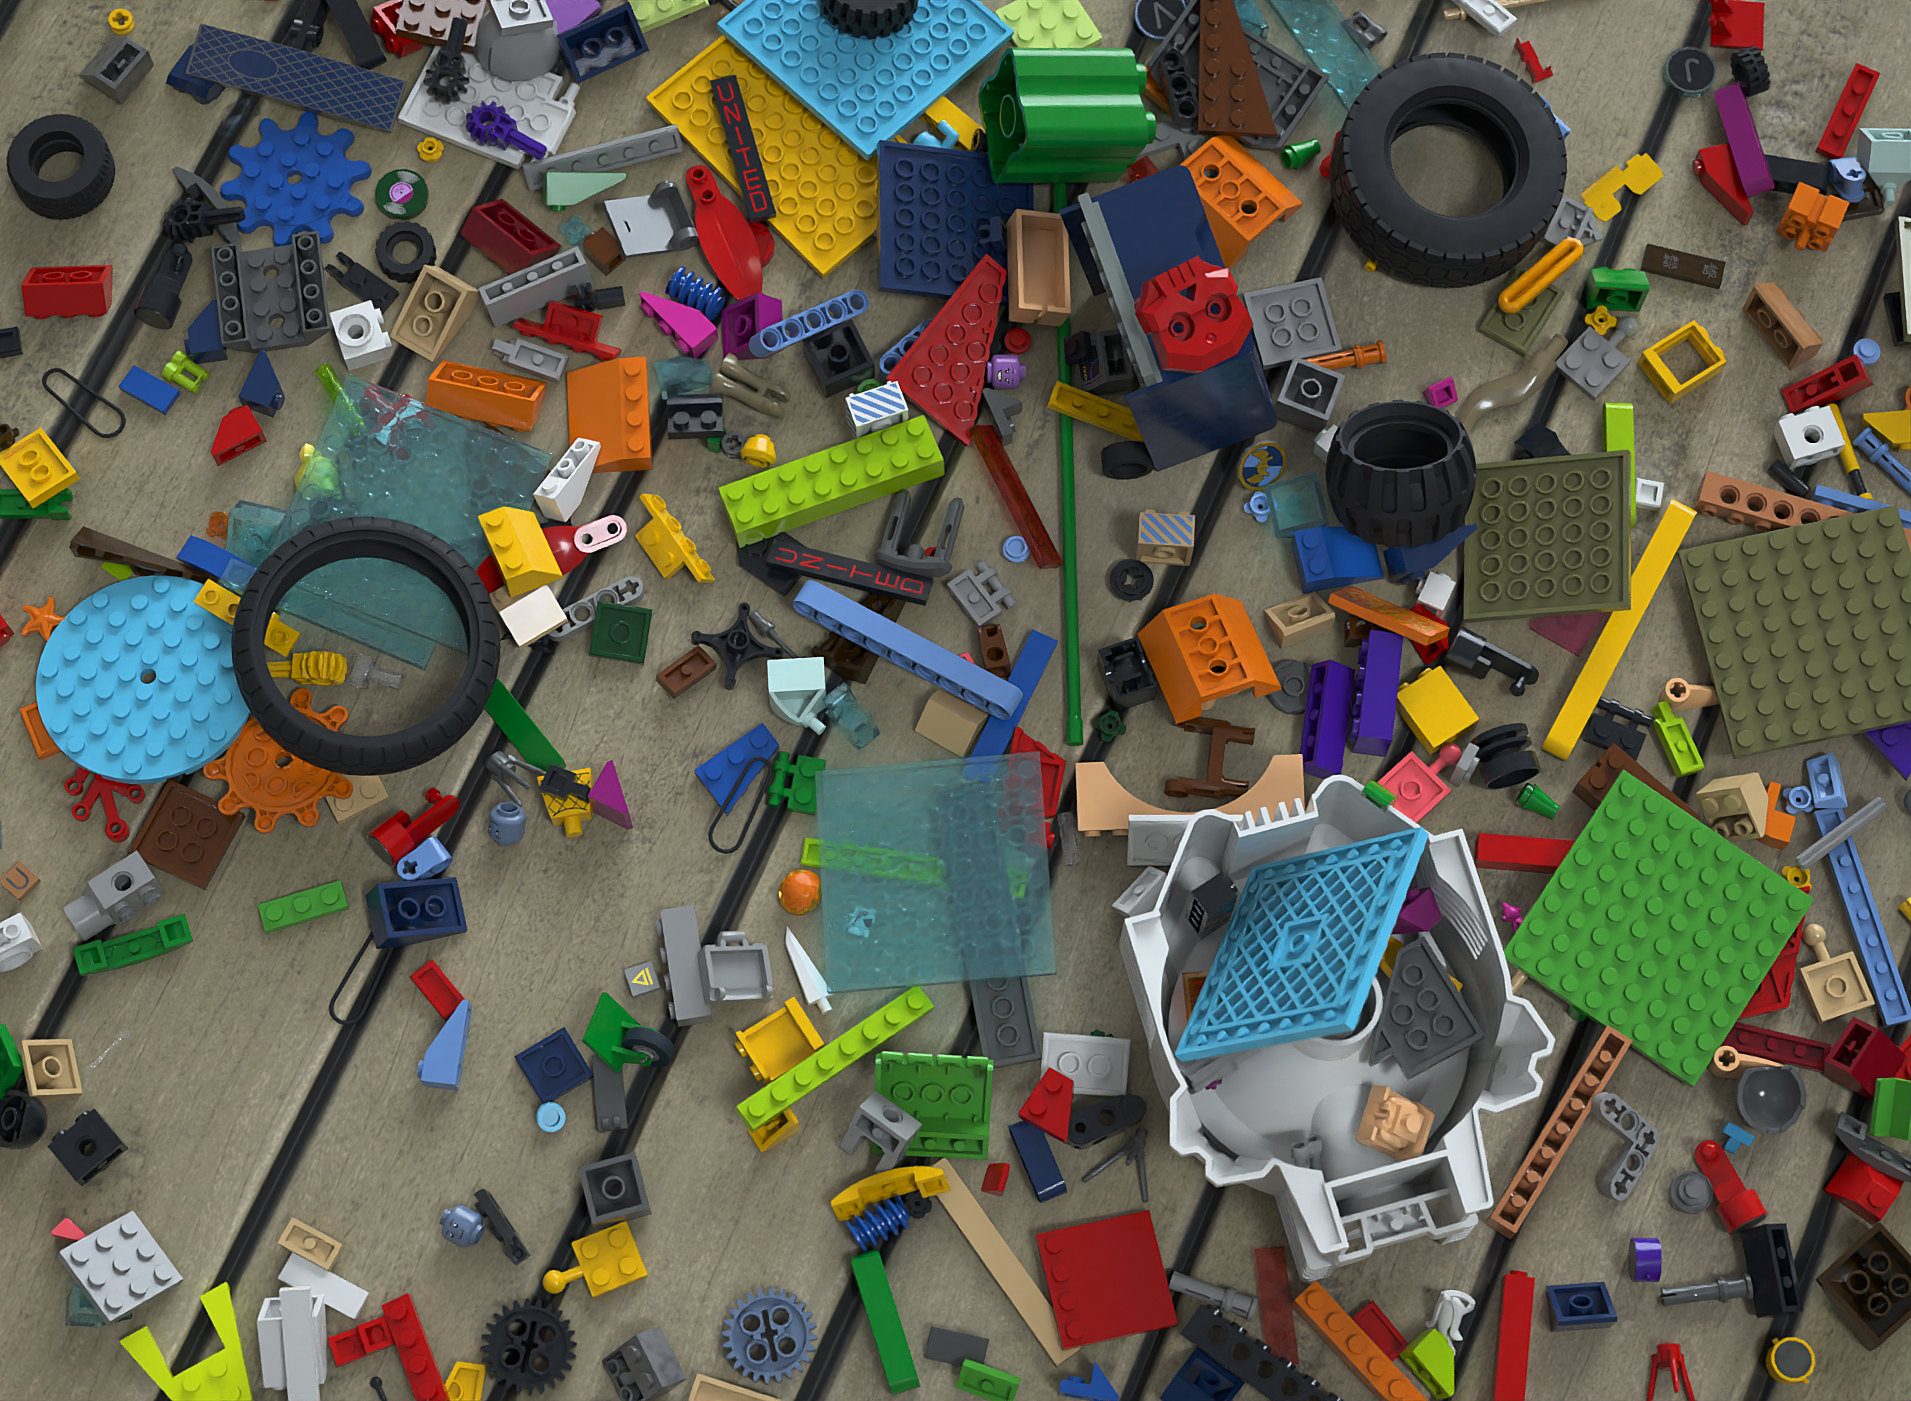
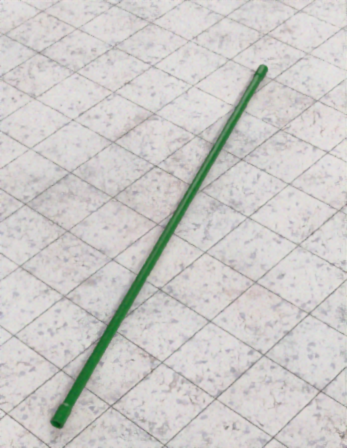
M1053 183V207L1055 214H1060L1059 210L1067 207L1066 183ZM1069 315L1061 327L1057 326L1058 381L1072 386L1071 365L1065 363L1063 338L1070 336ZM1059 412L1067 689L1066 741L1068 746L1083 745V720L1081 718L1073 417Z

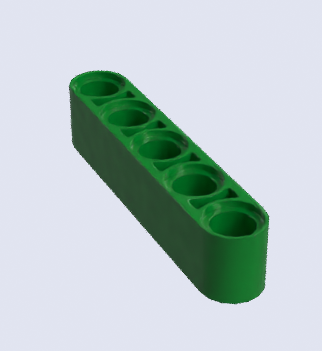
M878 1249L849 1257L892 1396L921 1387Z

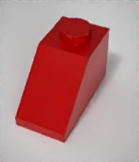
M248 404L232 409L228 415L222 418L211 449V454L218 466L267 441Z

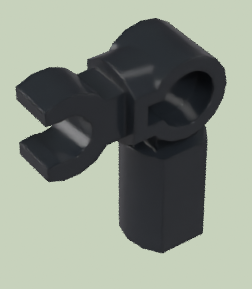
M590 282L586 283L584 288H576V285L571 286L574 307L593 312L596 307H599V310L626 306L622 286L596 290L594 294Z

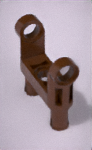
M1196 717L1178 724L1173 719V725L1183 728L1186 732L1211 735L1206 780L1185 777L1169 779L1165 781L1164 794L1177 798H1185L1189 795L1219 798L1222 795L1240 797L1248 791L1249 781L1227 779L1222 775L1225 744L1228 745V742L1253 746L1255 728L1233 726L1227 720Z

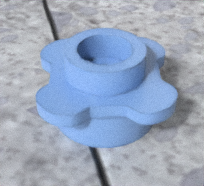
M1258 491L1254 493L1249 503H1245L1244 511L1256 517L1257 522L1264 523L1267 521V516L1270 512L1276 510L1277 505L1275 501H1271L1269 496Z
M1807 786L1795 787L1793 789L1786 788L1783 791V797L1787 801L1786 811L1789 814L1794 815L1800 811L1809 813L1813 810L1814 805L1811 802V791ZM1796 798H1799L1801 802H1796Z

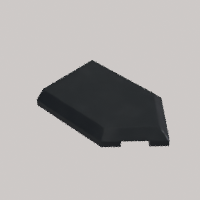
M780 532L778 535L767 539L763 538V540L750 545L745 544L746 546L739 548L737 543L740 566L782 596L787 595L802 577L801 575L766 567V560L774 540L806 547L786 532Z

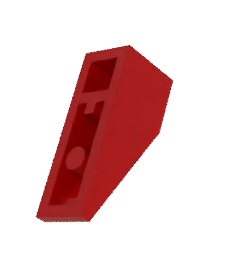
M1726 143L1699 149L1692 166L1694 174L1699 176L1701 185L1742 226L1748 225L1753 215V210L1742 185L1730 144Z
M1855 354L1781 391L1791 414H1797L1814 406H1822L1849 397L1874 385L1864 361Z

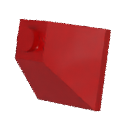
M1851 1151L1824 1192L1873 1226L1884 1217L1898 1196L1904 1181L1877 1170Z

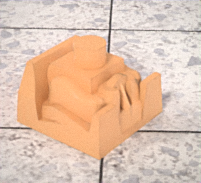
M1372 1085L1355 1141L1400 1162L1417 1158L1424 1151L1435 1114L1429 1107L1418 1102L1409 1101L1407 1098L1391 1091V1088L1388 1086Z

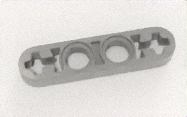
M627 576L562 609L566 617L570 615L574 626L570 627L568 622L562 626V632L558 633L556 630H553L547 636L553 641L560 642L593 626L597 601H600L605 596L612 597L617 604L634 605L644 596L642 581L636 576ZM627 586L637 587L636 594L632 595L630 592H627ZM619 590L623 598L622 602L619 601L618 594L615 591ZM579 609H587L590 612V617L586 621H578L575 618V613Z

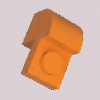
M1770 781L1765 788L1769 797L1765 834L1762 838H1757L1756 840L1764 845L1784 850L1790 842L1796 817L1775 810L1781 784Z

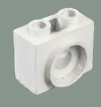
M371 300L329 313L349 371L390 358L387 348L392 347L388 332L382 333L380 325L385 323L380 308L374 310ZM355 334H363L359 339H352Z
M1814 406L1805 410L1803 414L1796 416L1794 414L1784 415L1778 419L1772 431L1785 463L1790 469L1802 465H1811L1819 460L1839 455L1845 446L1829 406L1823 408ZM1805 437L1812 438L1815 443L1807 442Z
M21 913L0 922V972L10 971L25 964L32 958L33 953L43 949L32 925Z

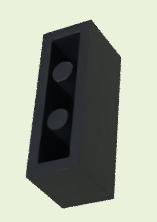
M1786 1223L1764 1224L1741 1230L1747 1269L1752 1281L1753 1300L1757 1318H1777L1802 1312L1803 1307Z

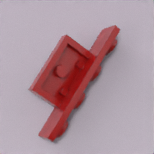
M554 300L549 302L544 324L525 318H519L513 324V328L520 330L522 335L544 337L546 342L554 345L563 343L571 346L570 349L575 352L586 353L588 351L596 354V358L604 361L617 358L622 350L597 342L603 318L602 315Z

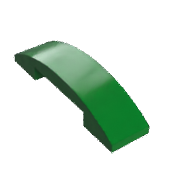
M1371 780L1361 792V796L1384 812L1387 811L1390 805L1394 807L1398 799L1396 795L1375 780Z
M182 914L157 922L158 926L102 942L100 939L72 948L80 976L135 965L162 956L193 942L186 915Z

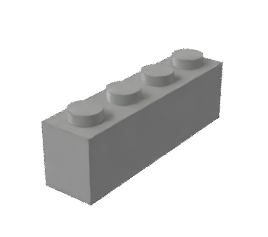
M577 246L478 288L494 326L498 327L545 307L552 300L559 301L571 296L572 285H576V288H584L586 283L590 282L591 286H594L587 264Z
M694 905L660 910L661 919L656 920L658 936H664L665 947H660L662 963L669 966L670 974H666L664 977L667 992L672 991L674 1002H668L671 1019H677L678 1027L712 1022L710 1005H705L697 952L701 950L695 907Z

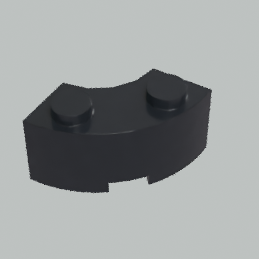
M1539 423L1514 442L1519 452L1517 454L1518 460L1571 455L1560 442L1556 432Z

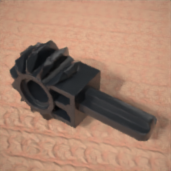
M454 17L452 19L446 50H439L437 61L433 62L435 70L426 69V74L430 78L424 79V85L429 86L426 90L429 96L435 94L434 100L438 103L444 97L447 105L451 102L450 97H454L457 102L460 101L458 93L467 94L468 90L463 85L470 83L469 78L464 76L467 73L465 69L466 61L463 55H461L468 21L461 17ZM446 76L453 78L451 85H440L442 78Z
M189 197L186 200L179 199L176 205L171 204L172 208L169 212H165L166 219L162 223L169 237L182 244L187 242L193 244L197 237L202 238L203 236L213 235L215 225L241 222L245 220L246 215L244 208L240 206L213 210L205 201L197 202Z

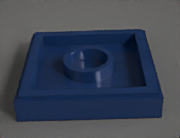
M565 1027L514 1056L542 1104L555 1101L594 1077Z

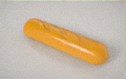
M1576 238L1562 240L1501 292L1498 297L1500 309L1507 314L1519 312L1581 259L1584 252L1583 244Z

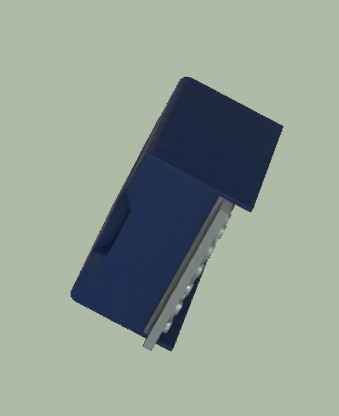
M1178 165L1090 198L1087 192L1077 196L1079 203L1059 210L1093 295L1096 296L1104 292L1108 295L1129 358L1142 389L1129 393L1125 397L1157 472L1272 430L1277 425V415L1250 331L1236 355L1203 372L1194 374L1167 371L1161 368L1152 336L1144 334L1135 315L1134 302L1137 298H1140L1144 282L1198 255L1201 260L1208 264L1225 268L1190 170L1186 166ZM1187 288L1177 293L1186 297ZM1211 305L1210 310L1214 315H1216L1217 308L1216 306ZM1175 323L1173 329L1176 333H1180L1181 328Z

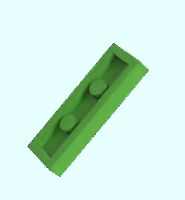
M339 880L258 904L264 930L268 934L348 910L349 905L343 883Z

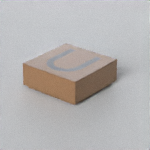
M20 861L0 879V883L20 902L41 882Z

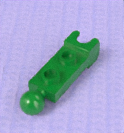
M65 488L37 507L32 508L18 489H0V519L51 518L52 521L70 520L72 515L68 512L67 507L60 506V504L72 501L73 494L69 488Z

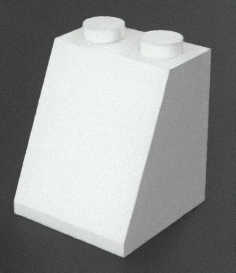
M315 1294L311 1296L320 1385L324 1384L328 1372L324 1294ZM280 1297L265 1298L257 1319L264 1388L273 1387L275 1390L287 1389Z

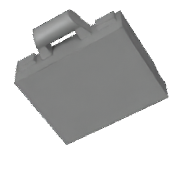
M722 931L718 935L717 947L716 945H705L703 949L697 952L705 1005L769 1002L774 998L772 995L773 981L767 945H763V943H752L749 945L743 931ZM739 942V945H740V946H726V943Z

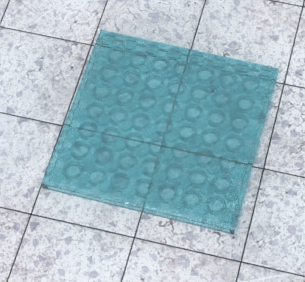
M347 374L269 555L293 536L318 524L349 517H383L406 522L434 534L458 551L476 571L481 562L491 554L482 535L478 516L503 506L531 511L536 500L533 494L544 481L552 462L553 454ZM380 558L345 559L314 570L293 586L468 655L465 630L452 602L434 582L406 565Z
M1040 751L815 771L828 994L1057 975Z

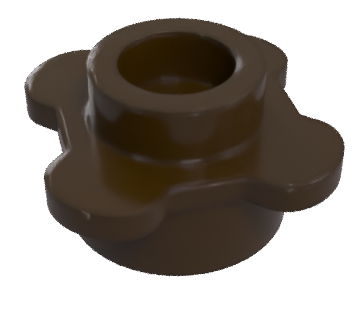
M8 424L0 425V447L3 450L8 449L15 443V437L20 434L19 429H11Z

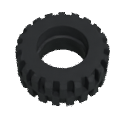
M819 0L823 13L828 15V20L832 25L838 24L840 31L844 33L851 32L853 37L867 36V39H875L876 36L885 38L890 36L892 31L898 33L903 29L904 25L910 23L918 7V0Z

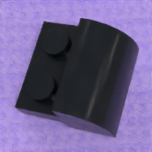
M722 393L667 396L669 440L723 438L724 403Z

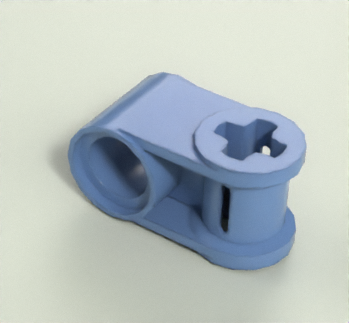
M1851 156L1829 160L1827 162V166L1830 168L1829 182L1833 184L1840 198L1847 202L1861 201L1864 197L1862 184L1866 178V171L1859 164L1857 157Z
M435 836L428 838L418 848L398 862L397 872L401 882L416 881V879L428 880L447 868L453 861V858ZM411 869V871H416V873L412 875L409 872L406 873V871Z

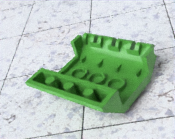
M882 1051V1054L876 1053L875 1090L922 1124L904 1156L988 1160L993 1060H988V1057L976 1056L961 1058L958 1055L938 1054V1057H932V1054L909 1053L908 1055H903V1052ZM872 1141V1154H884L881 1151L882 1148Z

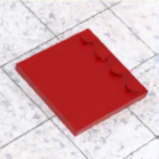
M1149 1210L1036 1234L1035 1239L1063 1351L1178 1325Z

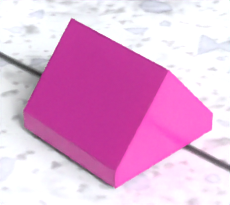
M1451 376L1428 387L1423 392L1428 403L1435 407L1444 408L1458 401L1454 381Z

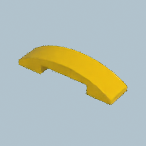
M925 1166L903 1167L872 1175L853 1184L838 1194L831 1201V1206L839 1222L852 1219L854 1215L863 1216V1211L866 1210L867 1204L892 1198L896 1193L902 1195L919 1190L922 1197L926 1198L951 1191V1187L943 1169Z

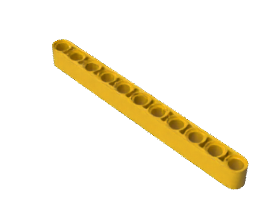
M1672 499L1631 577V610L1613 611L1544 741L1541 747L1542 750L1567 761L1697 513L1696 510Z

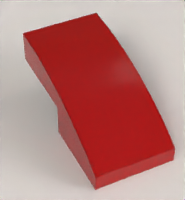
M385 1316L357 1325L355 1329L327 1338L336 1368L375 1354L395 1344Z

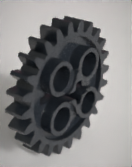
M526 1298L523 1307H520L517 1300H514L513 1310H510L505 1305L502 1306L503 1316L494 1313L492 1318L496 1324L487 1323L485 1326L491 1334H482L481 1340L488 1343V1345L480 1347V1352L488 1353V1356L482 1359V1364H491L486 1374L496 1373L498 1375L494 1384L505 1381L504 1391L506 1392L511 1386H515L517 1396L522 1388L526 1389L528 1397H531L533 1388H537L538 1392L542 1395L545 1384L553 1390L555 1388L554 1378L562 1382L565 1379L561 1370L570 1372L572 1366L566 1360L571 1361L576 1358L575 1354L569 1352V1350L577 1347L576 1342L569 1341L575 1335V1331H566L565 1329L569 1325L570 1320L562 1322L559 1320L563 1312L562 1310L555 1314L551 1313L552 1303L545 1309L541 1308V1299H538L535 1306H531L529 1298ZM536 1322L537 1326L532 1341V1347L536 1349H532L528 1358L526 1372L522 1373L520 1369L525 1353L523 1345L527 1342L531 1323ZM514 1323H520L525 1328V1334L515 1336L510 1332L509 1326ZM548 1329L553 1333L554 1340L545 1343L540 1340L538 1333L541 1330ZM513 1352L518 1356L519 1362L515 1365H508L503 1361V1354ZM536 1358L544 1359L548 1367L545 1371L538 1372L532 1367V1361Z

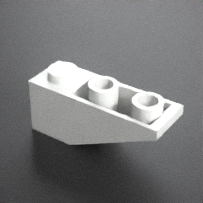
M577 438L533 495L544 517L566 522L581 504L601 448L599 442Z

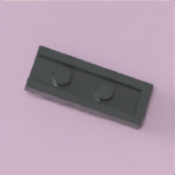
M594 1054L592 1055L598 1132L628 1130L623 1066L620 1073H615Z

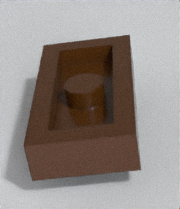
M698 645L657 674L656 681L675 699L716 670L717 663Z

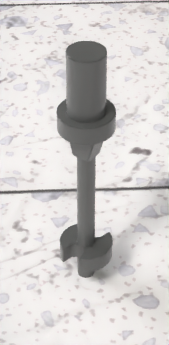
M757 610L750 614L749 619L760 629V634L763 637L768 636L775 641L792 659L799 658L778 637L774 630L776 626L772 622L768 623Z

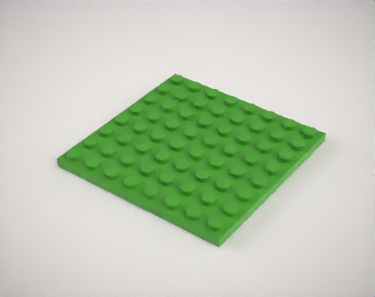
M1622 770L1503 951L1507 962L1583 1014H1586L1587 1017L1603 1028L1609 1025L1633 1040L1630 1044L1631 1047L1692 1088L1696 1085L1714 1057V1053L1721 1046L1814 899L1627 771Z

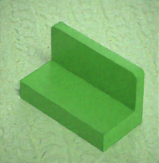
M1878 1078L1876 1080L1870 1126L1871 1136H1890L1911 1141L1910 1080L1902 1078Z

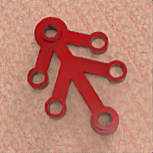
M79 767L75 776L66 780L64 787L69 795L78 796L83 792V783L90 774L89 770ZM95 774V779L82 802L73 806L72 815L77 821H87L91 816L93 805L99 795H101L108 819L105 833L112 842L122 843L128 839L130 828L119 817L112 790L128 797L134 804L144 801L146 797L145 791L139 785L130 786L126 783L104 779L101 775ZM78 783V788L74 791H71V784ZM134 791H141L138 798H132ZM79 809H86V813L83 816H77ZM115 825H120V831L113 833L112 828Z

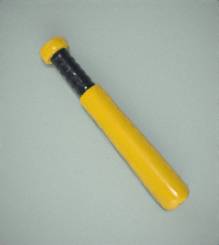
M1834 403L1827 404L1824 407H1830L1845 442V446L1839 455L1845 471L1850 476L1854 485L1855 492L1859 497L1873 500L1871 493H1867L1860 476V467L1839 408Z

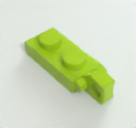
M1667 700L1657 703L1651 708L1654 718L1653 724L1676 777L1680 778L1700 772L1704 769V764L1683 717L1679 718L1677 714H1673Z

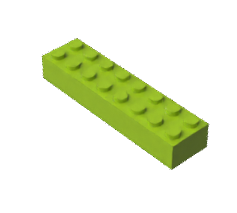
M922 415L727 484L718 489L727 519L739 548L746 546L745 544L750 545L759 542L763 538L773 537L780 532H787L893 494L902 489H907L945 475L944 459L926 418Z

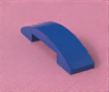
M192 535L176 557L182 563L202 570L242 593L258 569L227 550Z

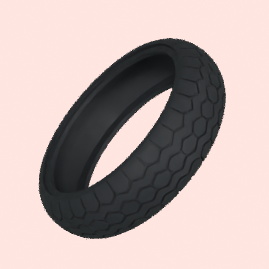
M365 516L341 518L318 524L293 536L273 551L253 574L241 596L234 618L231 638L232 663L237 685L248 709L262 729L277 744L297 758L328 771L355 776H378L406 771L429 762L457 743L477 721L492 694L498 675L501 652L500 631L494 605L485 585L467 560L448 543L422 528L394 519ZM367 557L390 560L406 565L434 582L447 595L460 616L468 647V663L463 677L451 697L440 709L427 719L408 729L381 736H355L327 729L314 723L296 710L282 695L270 674L264 654V640L271 616L284 595L304 576L320 567L340 560Z

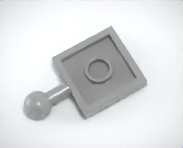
M1624 316L1618 320L1617 330L1608 340L1604 339L1589 326L1556 361V370L1592 401H1595L1630 364L1631 360L1615 347L1624 337L1628 338L1636 334L1638 323L1631 316Z

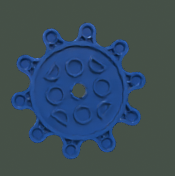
M311 112L303 113L298 125L291 130H281L274 120L270 118L263 119L258 127L262 140L257 146L248 148L241 145H233L228 152L229 160L233 164L238 165L242 171L237 179L222 184L220 195L226 201L240 200L246 205L244 212L246 218L241 222H237L238 230L243 234H249L260 226H268L274 231L273 244L275 247L292 245V235L301 231H319L321 244L332 241L334 232L330 223L334 216L346 214L351 217H357L363 213V202L354 197L350 189L355 182L366 180L372 174V168L367 162L350 161L345 156L346 150L354 143L355 137L353 132L347 128H341L332 135H321L318 132V117ZM300 174L302 176V180L298 184H290L288 182V178L293 175Z

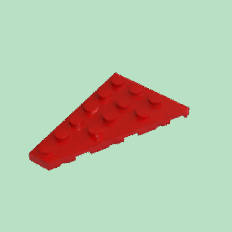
M987 254L982 257L885 378L887 382L891 381L893 383L897 381L905 397L965 447L972 441L971 436L983 389L984 374L990 355L989 350L993 341L997 312L1002 298V288L1007 271Z

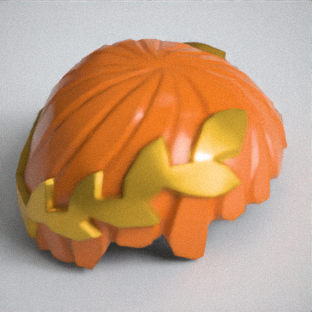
M796 869L789 872L782 879L778 887L781 907L791 915L803 916L808 911L810 912L815 909L823 899L824 889L820 877L810 870Z

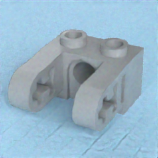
M875 1090L859 1106L839 1148L851 1156L859 1148L865 1137L880 1146L882 1148L881 1151L884 1152L874 1173L878 1174L897 1169L922 1124Z

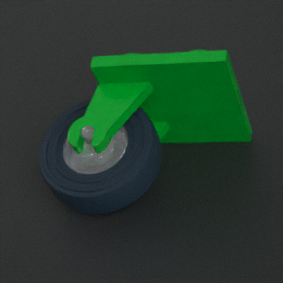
M602 992L582 1039V1042L615 1073H620L624 1063L639 1064L645 1067H665L670 1063L675 1049L673 1043L666 1036L657 1032L656 1029L640 1026L607 992Z

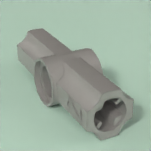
M1256 1048L1199 1059L1180 1072L1188 1086V1092L1191 1095L1195 1094L1213 1081H1218L1238 1069L1237 1066L1258 1053L1260 1049Z

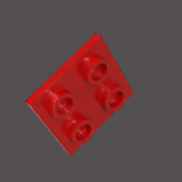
M1709 0L1711 3V16L1708 18V25L1711 26V47L1745 49L1756 46L1757 50H1763L1765 2Z

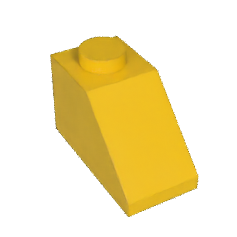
M1911 410L1863 413L1861 418V425L1863 427H1871V432L1883 443H1887L1889 448L1898 449L1899 452H1911Z

